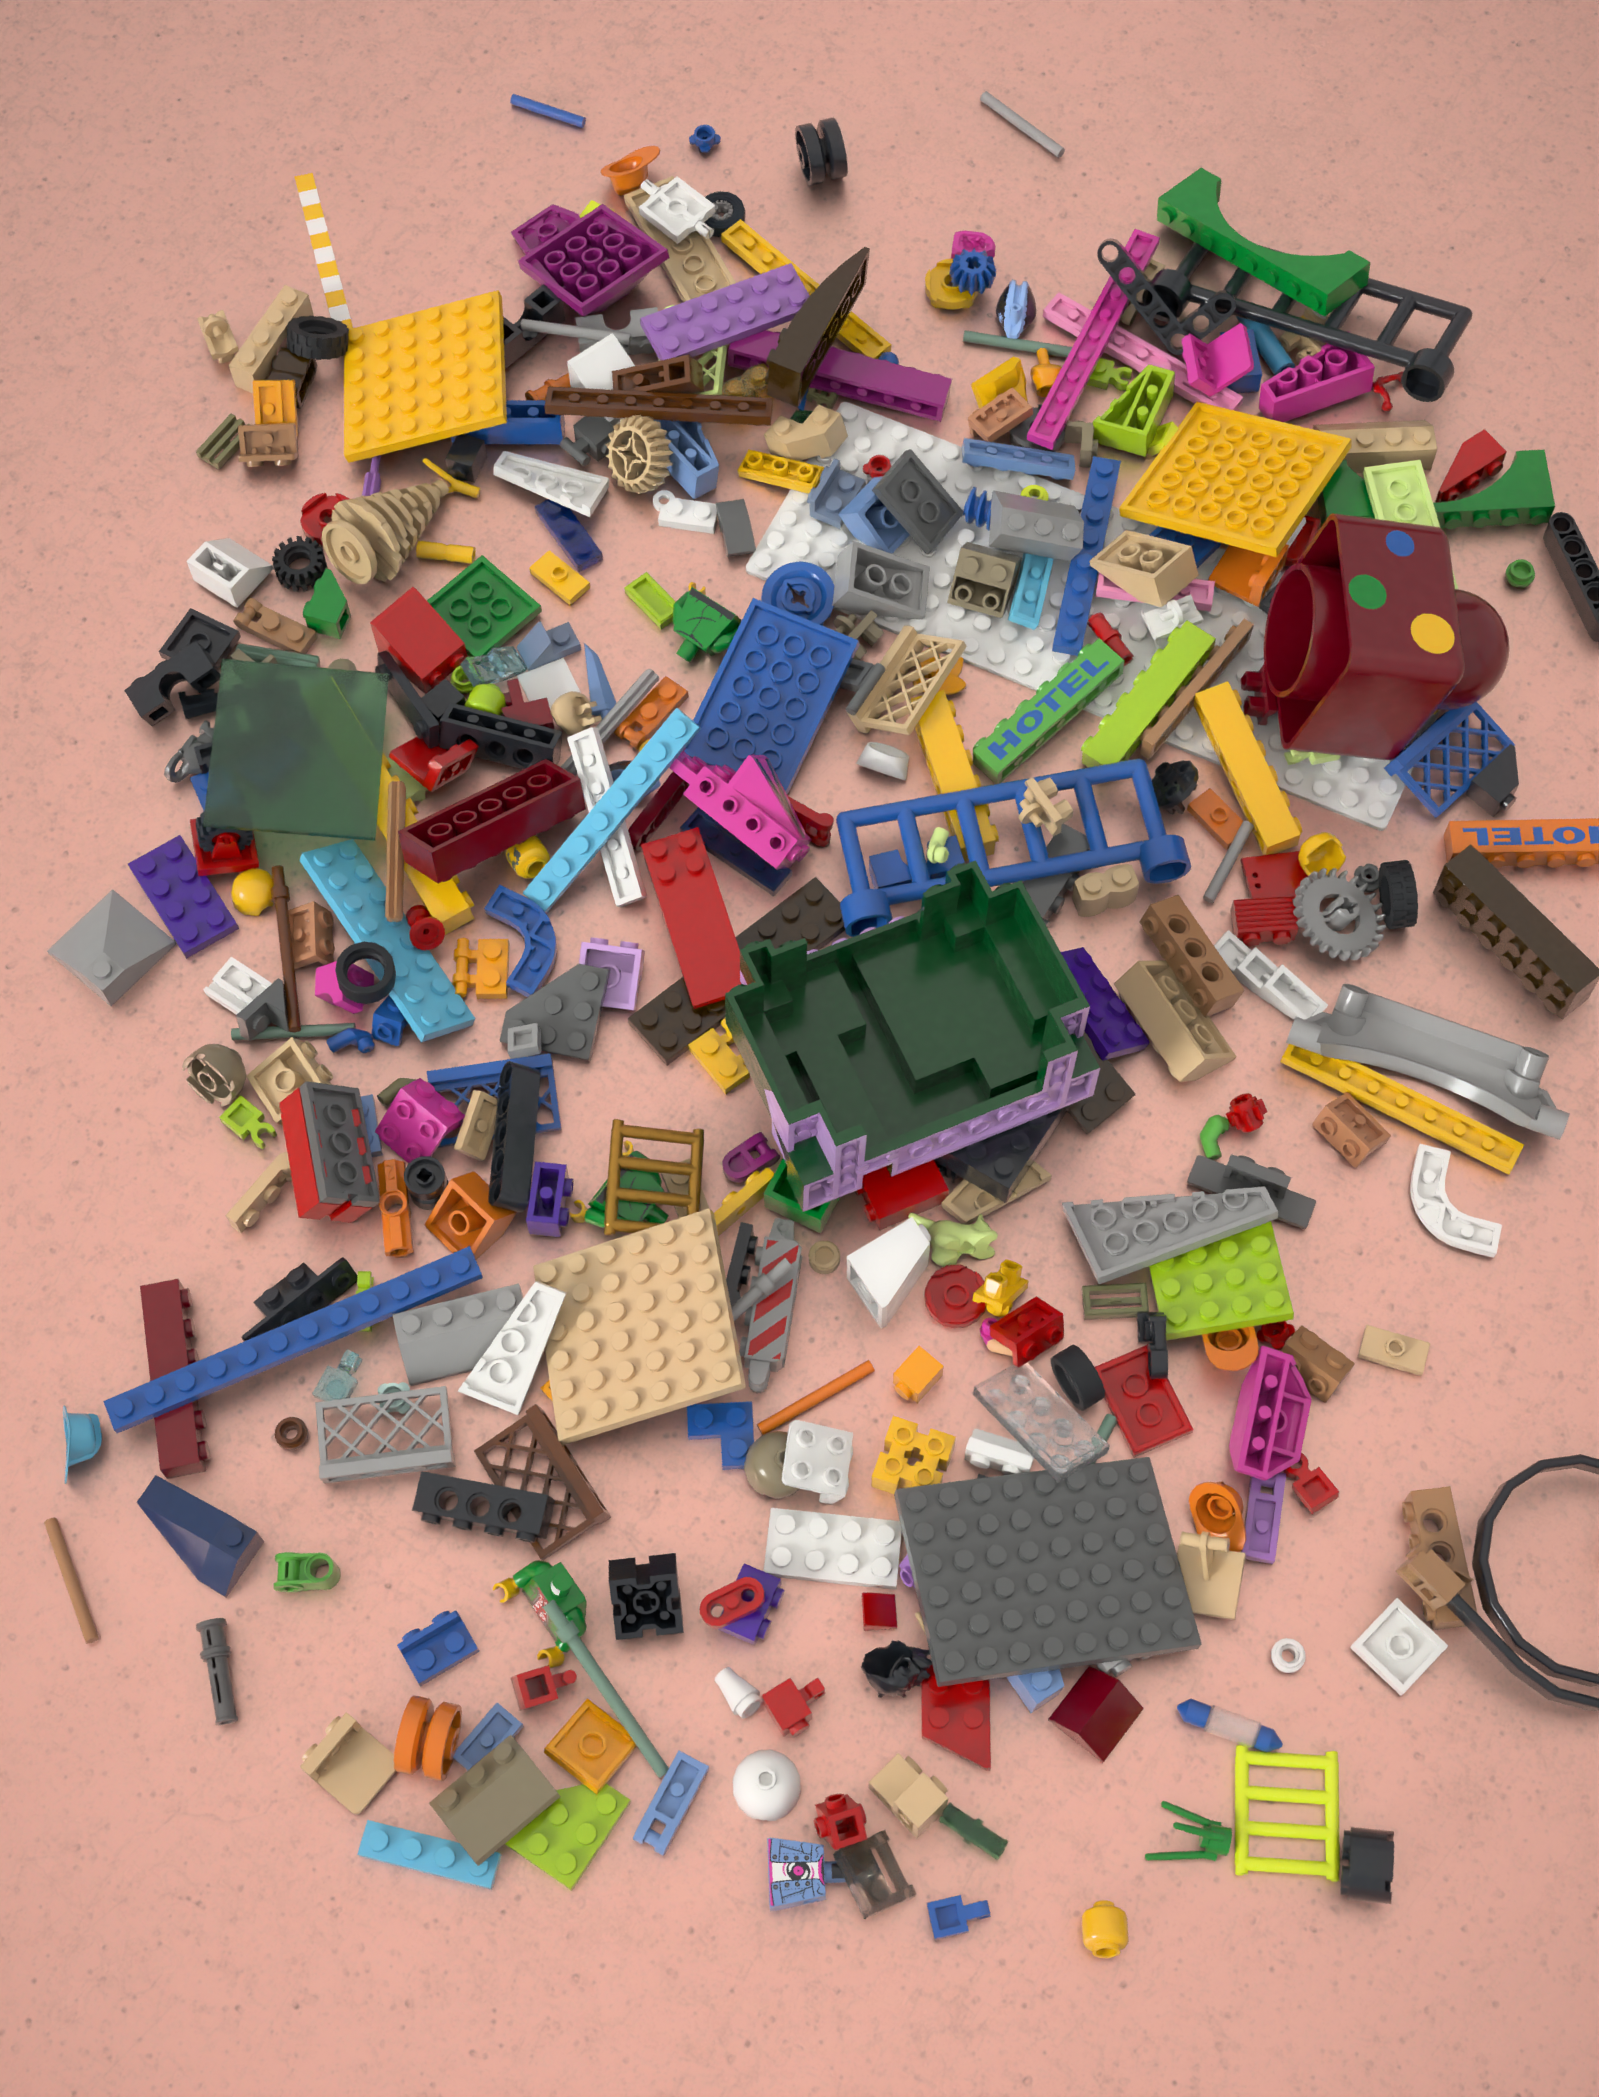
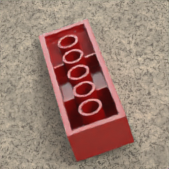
M696 827L641 844L650 879L693 1008L696 1009L725 1000V993L741 984L740 950L699 828Z

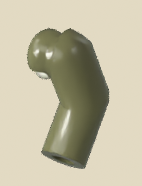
M398 1078L377 1095L378 1100L383 1106L388 1107L395 1099L399 1090L416 1079Z

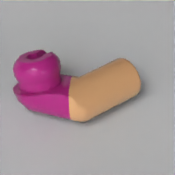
M994 1318L983 1320L980 1327V1336L987 1348L994 1353L1012 1356V1350L990 1336L989 1326L997 1320Z

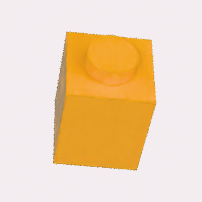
M918 1346L893 1373L894 1389L904 1399L909 1400L911 1398L918 1404L943 1376L944 1366L921 1346Z

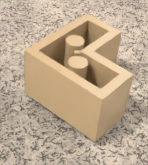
M898 1753L869 1781V1789L917 1839L946 1810L948 1797L945 1793L948 1790L936 1776L933 1775L929 1778L924 1772L919 1775L922 1772L920 1766L910 1756L904 1759Z

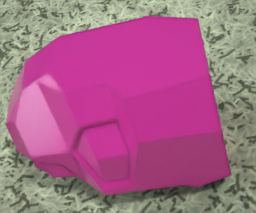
M965 230L958 231L954 234L951 259H954L955 255H961L963 249L971 252L974 247L979 253L986 250L987 256L995 257L996 246L993 239L985 233Z

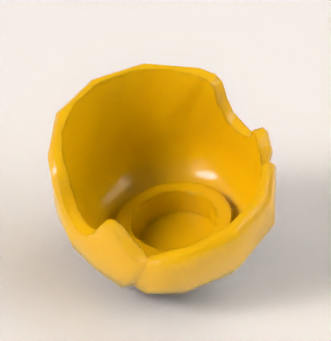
M1327 832L1310 836L1301 845L1298 855L1300 866L1308 876L1314 871L1318 873L1323 868L1327 869L1326 875L1333 868H1337V871H1339L1346 860V855L1342 850V843L1335 835Z
M251 868L240 873L232 885L231 899L234 908L244 915L259 916L265 908L273 907L274 903L271 897V888L273 887L272 875L268 871L259 868Z

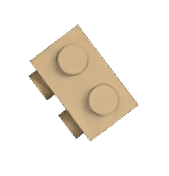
M346 1712L342 1717L337 1716L328 1725L325 1731L327 1735L319 1745L315 1743L305 1752L302 1757L304 1762L300 1768L349 1811L358 1815L363 1812L396 1771L394 1769V1754L362 1728Z

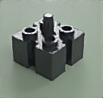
M676 1553L649 1556V1563L636 1565L635 1557L608 1560L611 1604L613 1605L616 1640L643 1637V1630L656 1628L657 1636L684 1633Z

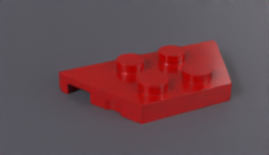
M932 1664L926 1669L930 1674L929 1678L921 1682V1738L935 1745L942 1746L948 1752L960 1758L963 1757L977 1764L983 1770H991L990 1679L938 1687Z

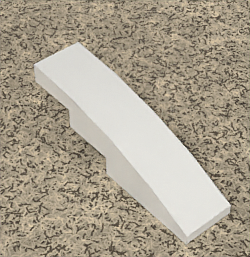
M1229 930L1214 945L1240 983L1290 1018L1308 1019L1327 1008L1328 1004L1283 964L1277 967L1256 947L1252 950L1249 949Z

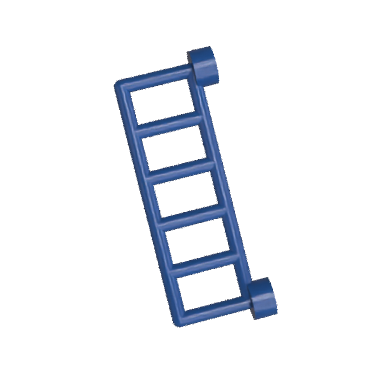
M1142 759L1033 777L1036 782L1050 777L1058 791L1074 788L1090 851L1049 858L1041 826L1035 827L1031 822L1022 824L1031 861L989 868L974 806L1015 799L1018 813L1020 814L1023 810L1020 802L1025 799L1023 795L1027 790L1025 781L1030 778L844 811L839 813L836 818L852 893L840 902V909L846 934L851 937L860 935L867 928H878L888 924L893 919L890 905L922 900L923 892H926L927 889L937 884H945L946 877L930 879L915 818L918 816L956 810L969 863L976 860L990 887L1136 860L1140 862L1146 882L1162 884L1185 876L1191 870V862L1183 837L1166 834L1148 766ZM1132 778L1149 840L1108 847L1092 785ZM897 820L912 883L870 889L856 828Z

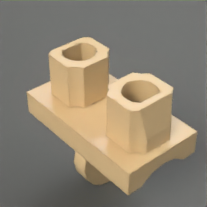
M220 310L216 314H210L208 317L197 318L212 359H218L220 364L232 361L235 357L234 353H237L239 349L224 310Z
M1033 777L1026 780L1027 790L1023 795L1025 799L1020 802V806L1023 809L1019 814L1022 824L1032 822L1035 827H1040L1044 824L1053 837L1061 833L1062 824L1073 816V808L1065 799L1055 805L1051 803L1049 799L1057 796L1058 789L1050 777L1036 782Z

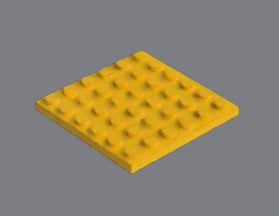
M499 290L349 329L348 350L346 355H344V457L348 463L507 423L503 302Z
M1196 402L1178 426V431L1167 445L1162 448L1119 507L1120 516L1277 557L1352 448L1351 438Z

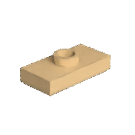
M1366 1325L1358 1358L1422 1376L1430 1343Z

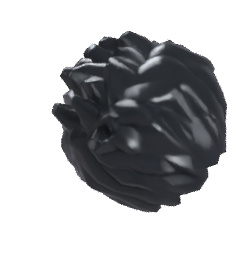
M892 1640L891 1644L887 1647L875 1648L871 1652L866 1653L861 1669L871 1686L878 1692V1697H883L887 1694L893 1697L898 1695L904 1698L906 1697L905 1692L910 1691L914 1686L919 1687L923 1680L929 1678L930 1674L926 1669L932 1665V1660L927 1658L930 1655L929 1650L910 1647L901 1641Z

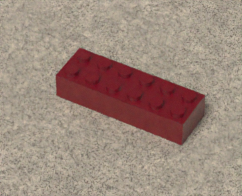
M544 759L399 830L398 834L404 861L436 883L446 882L453 876L476 867L478 863L490 857L498 856L502 851L516 844L524 843L528 838L540 832H545L552 826L571 819L576 814L586 810L581 779L553 762Z

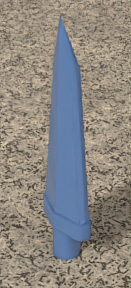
M584 643L590 702L596 701L597 706L591 707L592 715H601L603 719L615 706L616 700L598 655Z

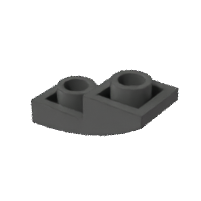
M744 499L716 503L720 532L723 533L727 557L754 553L756 547Z

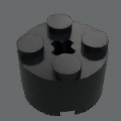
M1351 1827L1350 1831L1344 1830L1342 1859L1349 1860V1866H1342L1340 1895H1347L1348 1900L1391 1904L1392 1892L1390 1890L1391 1882H1393L1394 1831Z

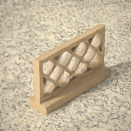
M904 625L880 662L886 668V671L856 715H851L847 712L858 732L868 733L873 728L910 735L966 649L965 642L963 640L917 634L914 627ZM924 645L931 646L930 649L921 653V651L925 647ZM953 649L950 654L942 658L939 657L940 653ZM935 656L936 661L921 667V662ZM916 665L917 670L907 674L910 668ZM939 669L936 676L925 680V675ZM919 678L921 679L922 683L909 689L906 688L907 684ZM902 687L903 692L893 696L895 691ZM925 691L922 698L911 703V697ZM906 700V706L892 711V706ZM887 709L888 714L878 719L881 712ZM910 713L905 724L896 723L897 719Z

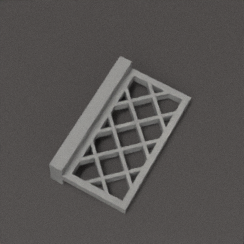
M446 1386L315 1402L320 1455L319 1477L325 1484L455 1467ZM440 1395L441 1408L433 1417L419 1408L427 1397ZM419 1398L415 1404L409 1399ZM404 1400L411 1408L399 1422L386 1411L394 1401ZM386 1402L382 1408L376 1404ZM371 1404L379 1412L366 1426L354 1414L362 1405ZM354 1406V1407L350 1410V1412L347 1411L345 1408H343V1407ZM338 1408L346 1416L336 1429L333 1430L325 1423L324 1410ZM415 1411H418L429 1420L418 1436L404 1426ZM383 1415L397 1425L385 1440L371 1430ZM441 1415L443 1426L437 1422ZM350 1419L364 1429L353 1444L339 1435ZM435 1425L444 1432L445 1445L429 1446L422 1438ZM326 1429H327L329 1432H331V1435H330L327 1439H326ZM400 1429H403L414 1438V1441L406 1450L398 1451L389 1443ZM370 1433L382 1444L374 1454L365 1455L356 1447ZM337 1437L349 1448L341 1458L328 1460L327 1447ZM418 1443L424 1446L423 1448L414 1449ZM386 1447L389 1448V1449L392 1451V1452L382 1453V1451H383ZM353 1451L356 1452V1453L359 1455V1456L349 1457V1456L352 1454Z

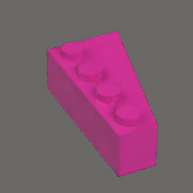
M1325 344L1322 346L1321 351L1314 356L1307 355L1300 360V364L1296 367H1288L1262 383L1258 408L1267 419L1280 422L1289 421L1370 392L1375 367L1365 355Z

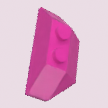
M1266 1346L1260 1347L1255 1362L1252 1363L1241 1385L1229 1442L1234 1470L1264 1481L1300 1461L1312 1399L1301 1374L1295 1366L1297 1365L1295 1359L1290 1354Z

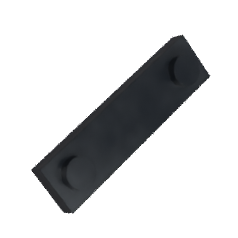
M387 650L377 653L378 666H375V674L378 681L385 684L413 724L417 737L423 739L429 749L439 746L440 724Z

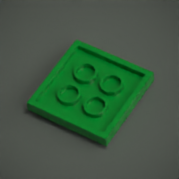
M483 555L427 600L465 643L467 655L478 664L482 663L542 612L541 605Z

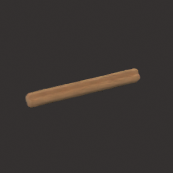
M392 781L388 785L385 917L388 922H400L403 919L404 856L398 834L399 830L405 828L406 786L402 781Z

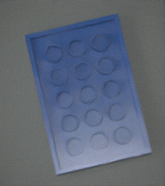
M753 598L693 719L701 727V730L686 746L684 752L691 757L697 756L707 765L715 766L717 764L723 767L725 764L736 772L748 755H765L770 760L788 795L860 645L859 640Z

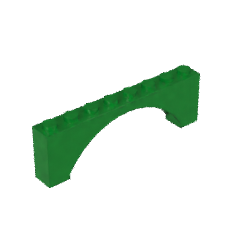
M1199 168L1158 198L1157 221L1324 317L1368 284L1371 262L1350 250L1342 254L1321 256L1288 254L1257 245L1237 233L1224 219L1218 206L1222 179L1203 168Z
M1545 449L1516 451L1511 467L1491 486L1477 494L1455 501L1433 502L1440 528L1456 529L1458 527L1474 526L1483 528L1494 525L1513 526L1515 524L1540 525L1548 523L1555 508V501ZM1343 460L1317 498L1321 526L1332 513L1375 519L1364 479L1348 466L1347 460Z

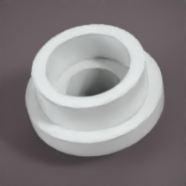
M1281 1639L1272 1648L1271 1660L1274 1666L1284 1673L1298 1671L1305 1662V1650L1294 1639ZM1282 1652H1291L1294 1660L1291 1662L1285 1661L1282 1658Z

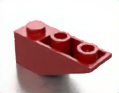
M1485 429L1462 443L1438 491L1435 502L1455 501L1461 493L1466 490L1471 491L1475 489L1483 479L1488 476L1494 477L1502 470L1507 451Z

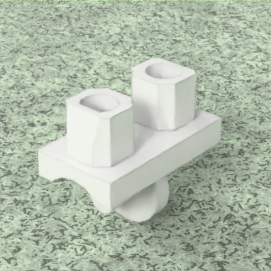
M1191 595L1178 600L1173 599L1168 601L1163 607L1155 608L1143 614V619L1154 641L1168 637L1175 627L1181 628L1186 620L1194 625L1203 622V617L1198 612Z

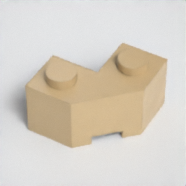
M821 405L814 409L803 424L780 415L764 434L771 455L804 462V459L819 455L821 459L832 456L848 437L841 413Z

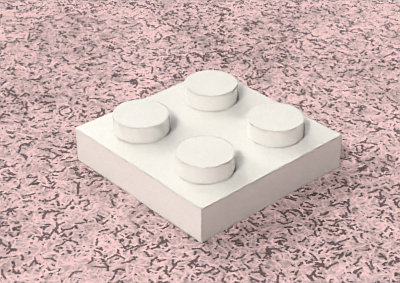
M1396 1598L1350 1648L1402 1696L1443 1653L1448 1645Z

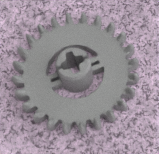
M1326 868L1321 869L1318 873L1316 871L1312 872L1300 882V886L1295 890L1296 897L1293 899V904L1297 907L1293 910V913L1296 917L1300 918L1296 923L1298 927L1305 929L1302 932L1303 936L1311 938L1310 944L1312 946L1318 944L1321 953L1327 950L1331 958H1336L1339 955L1341 960L1346 961L1348 958L1358 960L1360 957H1367L1371 951H1374L1379 946L1378 943L1384 938V935L1380 933L1386 928L1385 924L1378 925L1386 915L1375 914L1381 908L1382 903L1377 905L1370 903L1376 896V893L1371 895L1364 894L1368 883L1357 888L1356 881L1358 876L1353 877L1348 882L1346 880L1347 870L1343 871L1338 878L1336 876L1337 868L1330 870L1327 875ZM1335 898L1323 912H1320V903L1323 899ZM1355 919V929L1352 933L1340 934L1335 932L1343 930Z

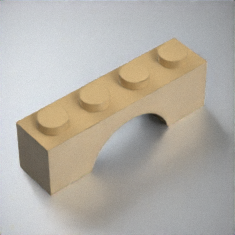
M287 285L283 286L229 364L236 387L253 393L252 381L264 380L266 377H269L272 371L273 357L276 355L283 340L287 337L288 322L301 316H314L307 293Z

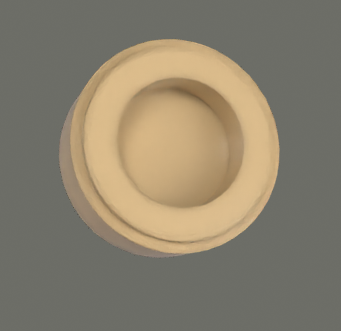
M830 1241L816 1242L810 1248L808 1254L810 1267L819 1274L834 1272L840 1264V1251L838 1247Z

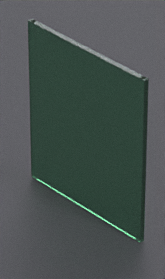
M222 659L203 827L375 841L389 674Z

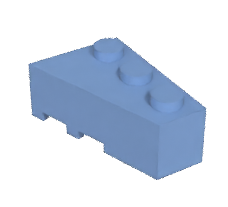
M654 420L661 423V429L667 430L665 438L671 440L668 446L669 450L674 453L669 456V460L673 465L667 467L672 477L693 499L715 489L717 486L719 463L708 439L704 437L701 423Z

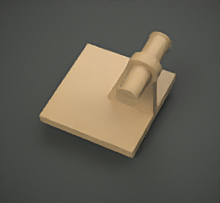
M1204 1531L1201 1534L1181 1532L1177 1557L1193 1614L1232 1620L1236 1618L1246 1554L1229 1551V1538L1210 1536V1532Z

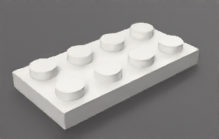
M771 1508L764 1572L779 1578L896 1590L902 1535L900 1521Z

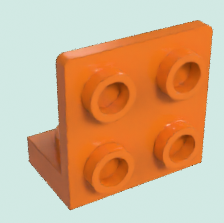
M1286 544L1277 557L1229 545L1209 576L1208 581H1215V587L1259 607L1260 602L1264 599L1285 565L1289 545Z

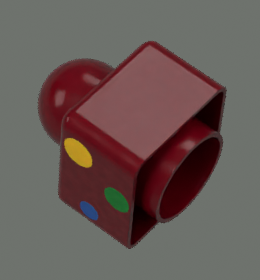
M1332 513L1323 523L1298 562L1285 571L1271 600L1264 635L1265 675L1270 690L1277 698L1280 738L1284 749L1386 761L1393 760L1403 751L1437 709L1451 710L1469 706L1484 698L1498 684L1506 669L1510 651L1506 626L1495 608L1486 600L1471 592L1455 589L1449 541L1446 533L1441 528Z

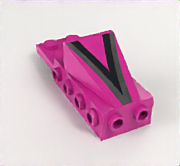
M683 750L669 767L690 784L684 792V796L775 869L790 868L796 860L800 862L809 852L810 847L807 845L812 838L805 833L770 760L765 755H748L736 772L725 764L723 767L717 764L715 766L707 765L697 756L691 758Z

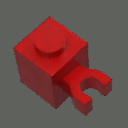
M789 1678L761 1695L762 1703L782 1736L785 1737L791 1733L794 1737L809 1728L808 1722L812 1720V1712L807 1704L825 1695V1688L819 1678H816L798 1691L792 1679Z

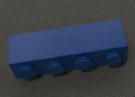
M506 400L507 423L465 433V435L484 440L485 444L560 445V442L564 439L565 417L564 415L545 414V400ZM456 436L451 437V439H452V444H453V442H454Z

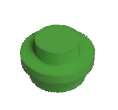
M1519 559L1509 564L1505 577L1511 585L1523 588L1533 582L1535 571L1529 561Z

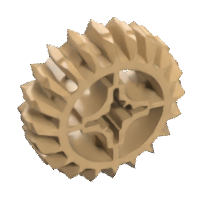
M634 415L621 419L620 423L613 425L614 431L608 434L611 442L605 444L609 448V453L605 456L610 460L607 468L613 470L611 478L618 480V486L625 487V491L637 493L654 491V489H658V486L665 483L664 478L670 475L667 467L673 465L669 460V456L674 453L669 450L668 446L671 440L665 438L667 430L661 429V423L654 421L653 418L648 416Z

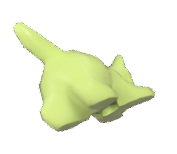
M914 1213L908 1215L909 1219L913 1217L917 1225L923 1224L929 1231L931 1237L929 1242L932 1249L931 1259L941 1267L956 1265L957 1260L962 1254H968L978 1259H988L995 1255L994 1248L989 1246V1244L997 1239L998 1234L984 1221L982 1214L978 1216L974 1224H961L950 1220L935 1222Z

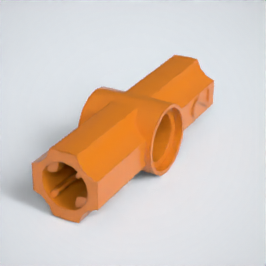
M396 1159L384 1160L382 1163L377 1164L380 1191L379 1207L382 1213L385 1255L395 1258L406 1257L408 1254L414 1253L410 1220L412 1211L409 1206L408 1189L404 1181L406 1166L404 1161ZM392 1205H403L398 1212H388Z

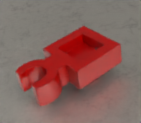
M1302 1453L1298 1462L1301 1465L1300 1468L1294 1469L1290 1466L1283 1470L1289 1479L1297 1480L1292 1483V1490L1311 1514L1339 1497V1490L1320 1467L1310 1471L1308 1459Z

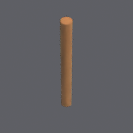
M50 1518L44 1522L85 1642L86 1644L93 1643L99 1639L58 1520L57 1518Z

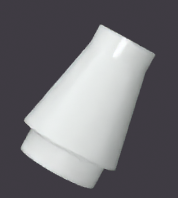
M730 1667L724 1668L715 1677V1682L719 1685L734 1715L739 1714L742 1719H745L759 1709L763 1702L759 1696L760 1691L737 1675Z

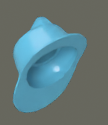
M64 1405L63 1424L67 1445L64 1484H66L68 1467L94 1457L101 1446L102 1434L97 1415L67 1413L66 1406Z

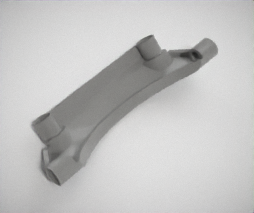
M1342 985L1332 1014L1321 1012L1308 1019L1295 1017L1286 1043L1322 1056L1378 1066L1432 1083L1466 1097L1519 1126L1558 1140L1561 1139L1570 1113L1557 1109L1549 1093L1539 1088L1541 1077L1549 1060V1055L1370 993L1355 985Z

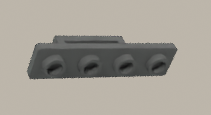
M1231 1154L1227 1165L1198 1155L1187 1179V1184L1212 1194L1224 1193L1226 1189L1265 1186L1278 1210V1220L1301 1229L1307 1228L1316 1205V1200L1287 1189L1292 1177L1287 1176L1282 1170L1275 1167L1266 1168L1258 1165L1253 1159L1243 1155L1235 1156Z

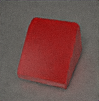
M863 1592L862 1612L864 1631L897 1629L895 1594Z

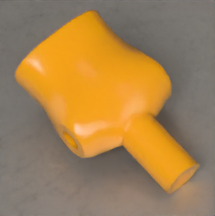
M1040 348L1036 352L1039 365L1031 368L1030 375L1036 386L1037 395L1047 397L1062 367L1050 364L1047 349Z

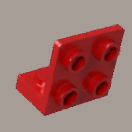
M415 737L391 750L389 757L422 786L433 792L468 772L479 746L469 739L460 745L455 744L449 750L439 746L429 749L423 739Z

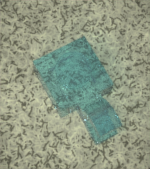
M347 1349L337 1369L328 1365L312 1393L313 1396L322 1401L350 1398L358 1384L357 1379L351 1376L358 1370L362 1362L359 1354Z

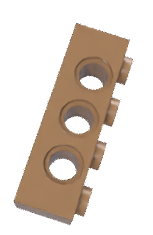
M1176 895L1150 904L1139 922L1202 1015L1208 1017L1233 1007L1245 990L1181 897Z
M1450 1486L1410 1491L1405 1502L1402 1503L1404 1521L1410 1523L1412 1535H1409L1410 1551L1413 1547L1423 1542L1429 1550L1432 1549L1434 1552L1443 1555L1445 1562L1452 1564L1453 1567L1469 1576ZM1429 1519L1434 1521L1438 1526V1532L1428 1531L1423 1524V1520ZM1464 1582L1466 1585L1458 1594L1477 1613L1471 1582ZM1424 1601L1422 1602L1424 1618L1426 1621H1430L1432 1630L1465 1627L1464 1623L1446 1605L1432 1610Z

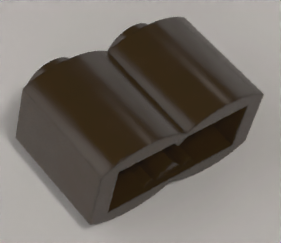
M282 347L278 355H274L272 371L269 377H266L264 380H295L296 406L301 409L306 400L308 388L316 373V359L297 356V354L291 353L289 349Z

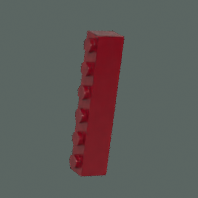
M179 1279L140 1286L150 1381L199 1361L196 1348L192 1349L191 1338L196 1336L193 1319L188 1318L187 1308L192 1307V1298L189 1288L185 1289ZM198 1400L155 1417L159 1467L163 1475L169 1479L205 1472V1460L210 1459L207 1441L202 1440L201 1429H206V1419L203 1409L199 1410Z

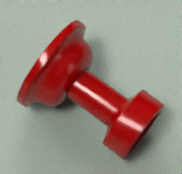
M412 906L406 913V920L411 927L409 938L413 946L424 951L438 947L445 937V928L442 922L437 918L431 917L430 912L425 906Z

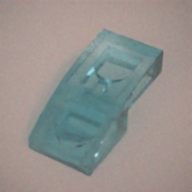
M514 646L492 648L486 656L467 657L460 664L473 687L478 684L499 683L520 675L528 669Z

